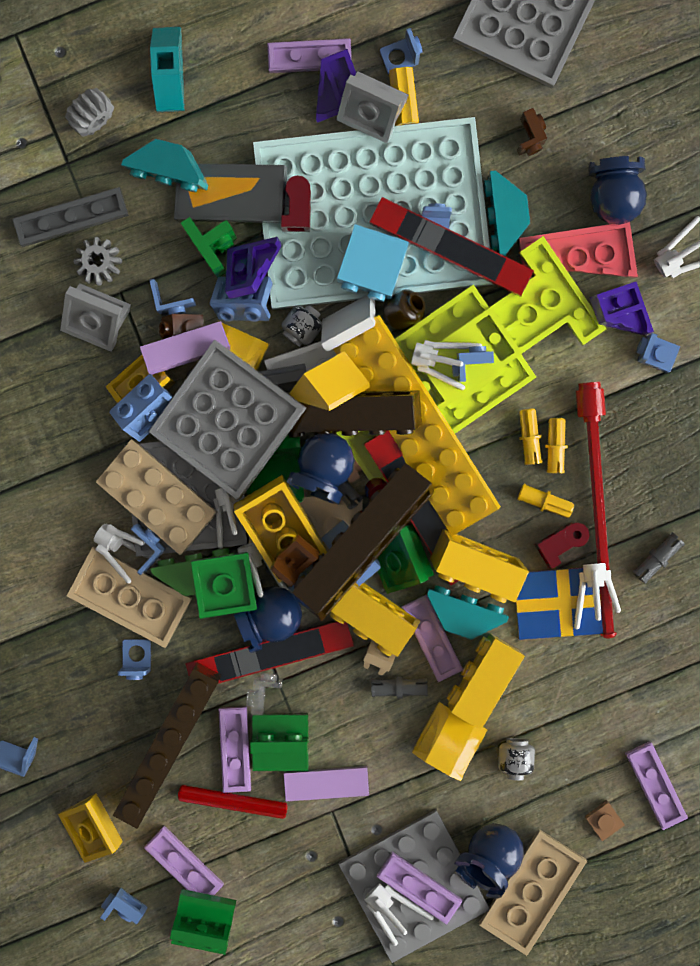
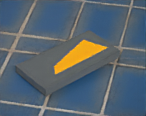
M198 164L209 185L208 190L198 188L197 192H191L180 188L181 184L176 183L174 219L177 221H184L190 217L192 221L224 222L227 220L228 222L281 223V215H284L287 167L285 165Z

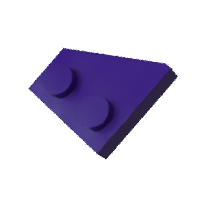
M348 49L321 59L316 111L317 123L338 115L346 82L350 75H356Z
M278 237L227 249L225 293L229 299L256 293L281 248V242Z
M637 282L589 297L598 324L640 335L654 332Z

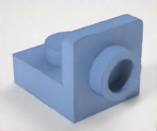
M651 333L646 338H641L636 353L640 354L637 361L670 373L680 346L657 338V334Z
M120 888L116 895L110 893L103 902L101 908L104 909V912L100 918L105 921L111 911L116 909L122 919L138 924L147 906Z

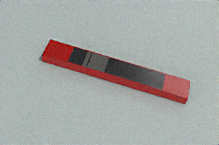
M383 197L369 222L371 225L408 241L410 244L519 297L522 296L534 270Z
M389 431L382 435H376L363 443L387 483L391 473L396 468L401 469L406 463L400 448ZM427 500L410 521L432 555L442 530L448 529L430 501ZM455 579L453 583H448L450 584V586H452L453 584L457 583L458 580Z
M335 621L296 632L284 641L274 643L263 641L261 643L262 649L254 653L249 652L248 647L251 646L249 645L187 662L185 665L188 676H190L197 662L221 675L219 684L353 647L354 644L348 623L341 624Z

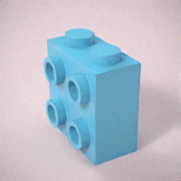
M355 224L337 277V283H341V288L349 292L357 293L358 289L368 292V297L377 301L384 302L385 298L391 299L409 242Z

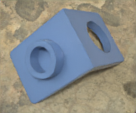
M411 28L406 29L405 39L380 49V54L388 74L389 70L394 68L418 65L420 53H422L419 38L413 36ZM393 50H400L404 53L405 60L402 64L394 65L390 62L389 54Z
M432 203L423 207V217L449 229L452 213L451 207H445V204Z
M150 279L158 313H169V315L185 313V308L196 306L193 298L162 305L158 284L155 279Z
M140 524L133 525L131 530L155 551L138 570L137 573L142 575L163 554L166 548L159 543L160 537L149 528L145 530Z
M149 639L123 640V668L118 671V676H126L127 680L143 679V676L151 671V641ZM138 645L144 649L145 656L141 661H133L129 657V650L132 646Z
M33 738L28 749L0 741V768L24 777L35 757L38 738Z

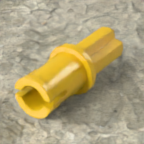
M532 408L522 409L519 412L522 437H519V440L523 442L524 465L542 463L539 438H542V435L538 434L536 410Z
M563 418L549 419L548 445H545V448H548L547 473H565L564 457L565 448H568V445H565V419Z
M526 484L522 485L517 498L519 501L521 500L539 507L542 512L547 510L565 518H569L574 509L572 502L551 495V491L543 492Z

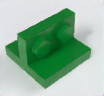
M190 217L181 222L186 233L215 276L218 278L226 274V270L215 254L219 251L221 254L227 252V249L232 248L235 245L234 241L237 240L234 230L228 221L225 220L204 235L201 234Z
M413 524L405 526L377 558L381 566L378 574L387 594L421 584L429 580L428 577L434 575Z
M248 552L191 560L200 619L257 610Z
M308 713L252 715L250 754L253 755V771L309 770Z
M182 889L177 914L171 930V944L226 955L237 900Z

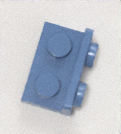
M218 277L210 305L219 320L228 322L233 320L269 321L271 315L266 305L273 285L270 277H264L256 293L229 299L225 293L226 277Z
M148 374L110 410V414L123 431L140 442L149 434V430L174 396L164 389L151 374Z

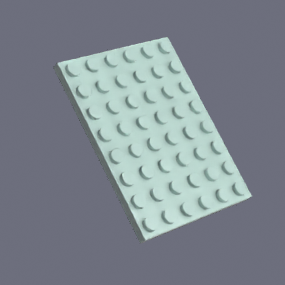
M475 117L394 126L388 143L359 130L253 142L256 165H285L287 167L286 183L293 176H303L310 183L311 190L310 232H282L281 223H262L264 240L278 237L281 242V248L268 270V277H270L273 283L270 291L272 310L293 308L297 305L306 306L355 301L369 294L359 289L357 293L342 289V284L337 283V277L355 224L396 237L369 223L382 197L421 216L424 206L432 203L445 204V207L452 208L449 229L490 249ZM287 193L285 194L284 215H289L290 200L287 197ZM409 243L392 296L404 289H409L416 293L469 288L473 284L475 287L493 285V283Z

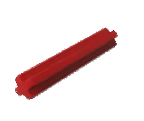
M186 785L180 786L178 792V800L181 802L280 819L286 817L288 805L285 802L223 793L221 791Z

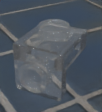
M261 673L260 677H255L253 690H248L247 706L252 707L251 714L263 715L266 687L282 688L283 679H277V674Z

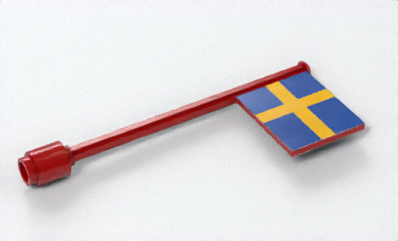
M601 382L579 383L578 391H576L578 417H583L587 425L597 564L605 563L607 571L609 570L598 426V421H601L600 416L606 415L604 389H601ZM583 568L529 572L516 600L519 640L600 634L606 639L615 637L617 632H614L612 600L606 582L604 581V586L599 587L601 620L597 621L595 619L593 587H587L586 582L580 628L575 629V614L580 585L579 573L583 572Z

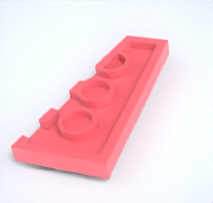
M630 222L621 225L609 224L518 239L521 252L544 236L568 272L638 277ZM521 257V264L528 267Z

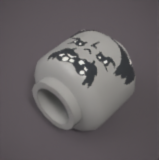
M298 305L294 306L281 324L284 330L282 335L298 347L302 344L310 345L322 330V322L318 319L321 314L310 305H306L305 308Z
M507 738L506 742L499 746L498 769L502 773L507 774V779L524 780V775L532 774L534 771L535 748L528 744L529 740Z

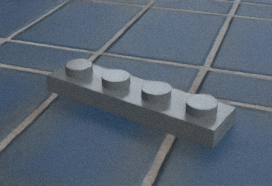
M118 187L13 218L20 246L26 247L127 217L129 214L122 190Z

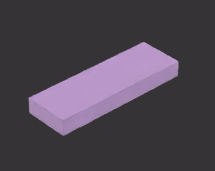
M351 39L267 43L269 73L320 71L322 58L348 49L351 57Z
M220 321L141 346L140 349L148 373L153 375L200 360L214 340H217L229 350L230 345Z
M427 595L401 606L406 612L420 620L414 633L437 681L440 682L463 671Z
M247 706L219 708L223 793L251 791Z
M649 741L626 752L625 755L661 829L665 830L688 819L652 742Z
M367 766L284 772L286 801L369 796Z
M165 826L144 846V849L187 890L215 895L224 885Z
M393 851L377 873V877L446 925L463 902L459 896Z

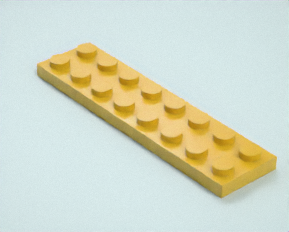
M378 315L374 318V327L337 346L333 350L336 355L345 351L368 380L370 388L363 392L420 390L422 424L413 430L412 434L399 435L396 434V430H389L400 448L405 462L432 483L434 493L428 500L451 536L499 510L501 506L384 321Z

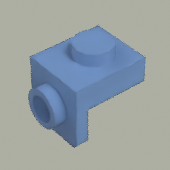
M486 346L469 347V353H457V359L455 360L462 361L463 366L452 365L453 377L458 376V382H466L465 364L494 363V352H486Z

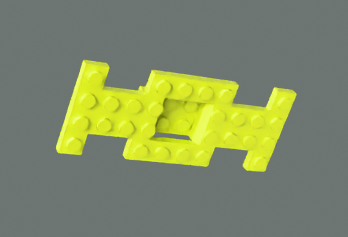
M544 236L519 253L526 265L534 270V277L529 280L521 297L510 293L489 308L473 284L395 338L410 364L412 363L416 343L424 344L425 340L431 342L481 343L482 346H486V352H494V363L465 364L466 382H459L465 386L464 390L451 386L428 373L417 371L418 366L411 364L454 434L537 378L521 354L562 325L567 323L581 345L586 344L606 330L604 325L598 324L593 308ZM435 349L438 350L439 356L457 359V353H469V349ZM436 362L434 367L429 366L458 382V376L453 377L452 365ZM341 431L336 432L347 441L352 449L355 460L369 481L373 478L385 480L363 444L376 435H369V431H358L357 435L343 436Z

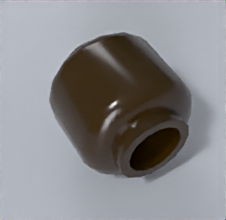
M409 289L398 292L384 303V318L389 325L397 330H406L420 322L425 314L423 298L418 293Z

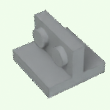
M357 71L356 75H350L346 82L336 120L388 143L395 122L407 101L408 94Z
M80 283L77 288L70 286L65 293L60 331L112 352L117 342L118 331L130 312L131 304Z

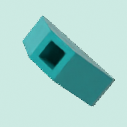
M181 27L153 28L150 55L156 111H185Z
M154 139L123 159L121 164L130 170L129 175L146 180L147 176L155 177V182L167 186H171L172 182L181 184L180 188L191 192H197L198 188L208 190L209 185L192 153L179 144Z
M495 170L490 171L488 180H484L485 197H490L491 207L487 208L489 225L493 224L495 234L490 236L491 249L506 256L530 224L528 199L524 192Z
M435 585L434 589L427 588L426 594L445 631L472 640L506 623L509 619L508 615L503 614L504 608L488 603L486 608L477 605L478 599L464 594L461 595V598L451 596L450 589Z

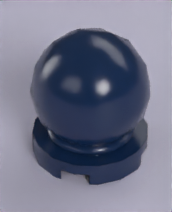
M629 156L600 159V165L598 166L595 165V162H589V176L597 179L591 189L590 201L592 209L599 219L608 224L621 225L631 222L640 215L646 204L647 192L645 184L638 177V174L646 170L645 158L637 157V162H629Z
M319 433L307 439L299 452L298 465L300 471L298 473L290 472L286 483L296 489L301 487L312 491L311 496L339 505L343 494L338 491L337 486L346 482L353 472L355 459L351 447L345 439L336 434Z
M277 586L263 588L262 597L255 593L257 610L239 612L234 615L244 642L250 640L252 644L248 647L250 653L261 650L263 640L273 643L286 640L294 635L300 626L302 618L301 605L286 588Z
M496 823L486 825L473 834L468 847V853H461L454 863L458 866L455 871L471 888L475 889L478 885L488 891L487 897L501 898L508 888L506 878L512 877L520 869L524 858L523 843L516 831L505 825Z

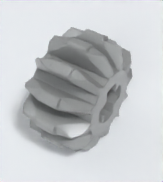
M98 88L87 89L83 94H79L78 98L72 100L73 103L67 108L65 118L68 124L82 137L93 135L95 131L100 130L103 125L107 124V120L112 117L114 106L109 98Z
M94 237L93 245L87 240L83 241L86 247L85 251L81 248L76 249V252L82 258L74 259V264L81 266L76 271L79 276L85 275L87 283H91L95 278L98 286L102 285L103 277L109 283L112 282L113 279L110 273H120V270L114 267V265L122 263L120 257H115L119 253V249L117 247L110 248L111 241L108 239L101 244L100 238ZM96 256H99L101 259L104 258V260H100L103 264L99 267L92 264L96 263L93 260Z

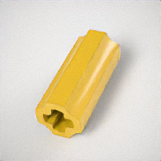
M401 67L389 70L390 86L408 94L407 101L395 122V126L418 124L419 118L413 68Z

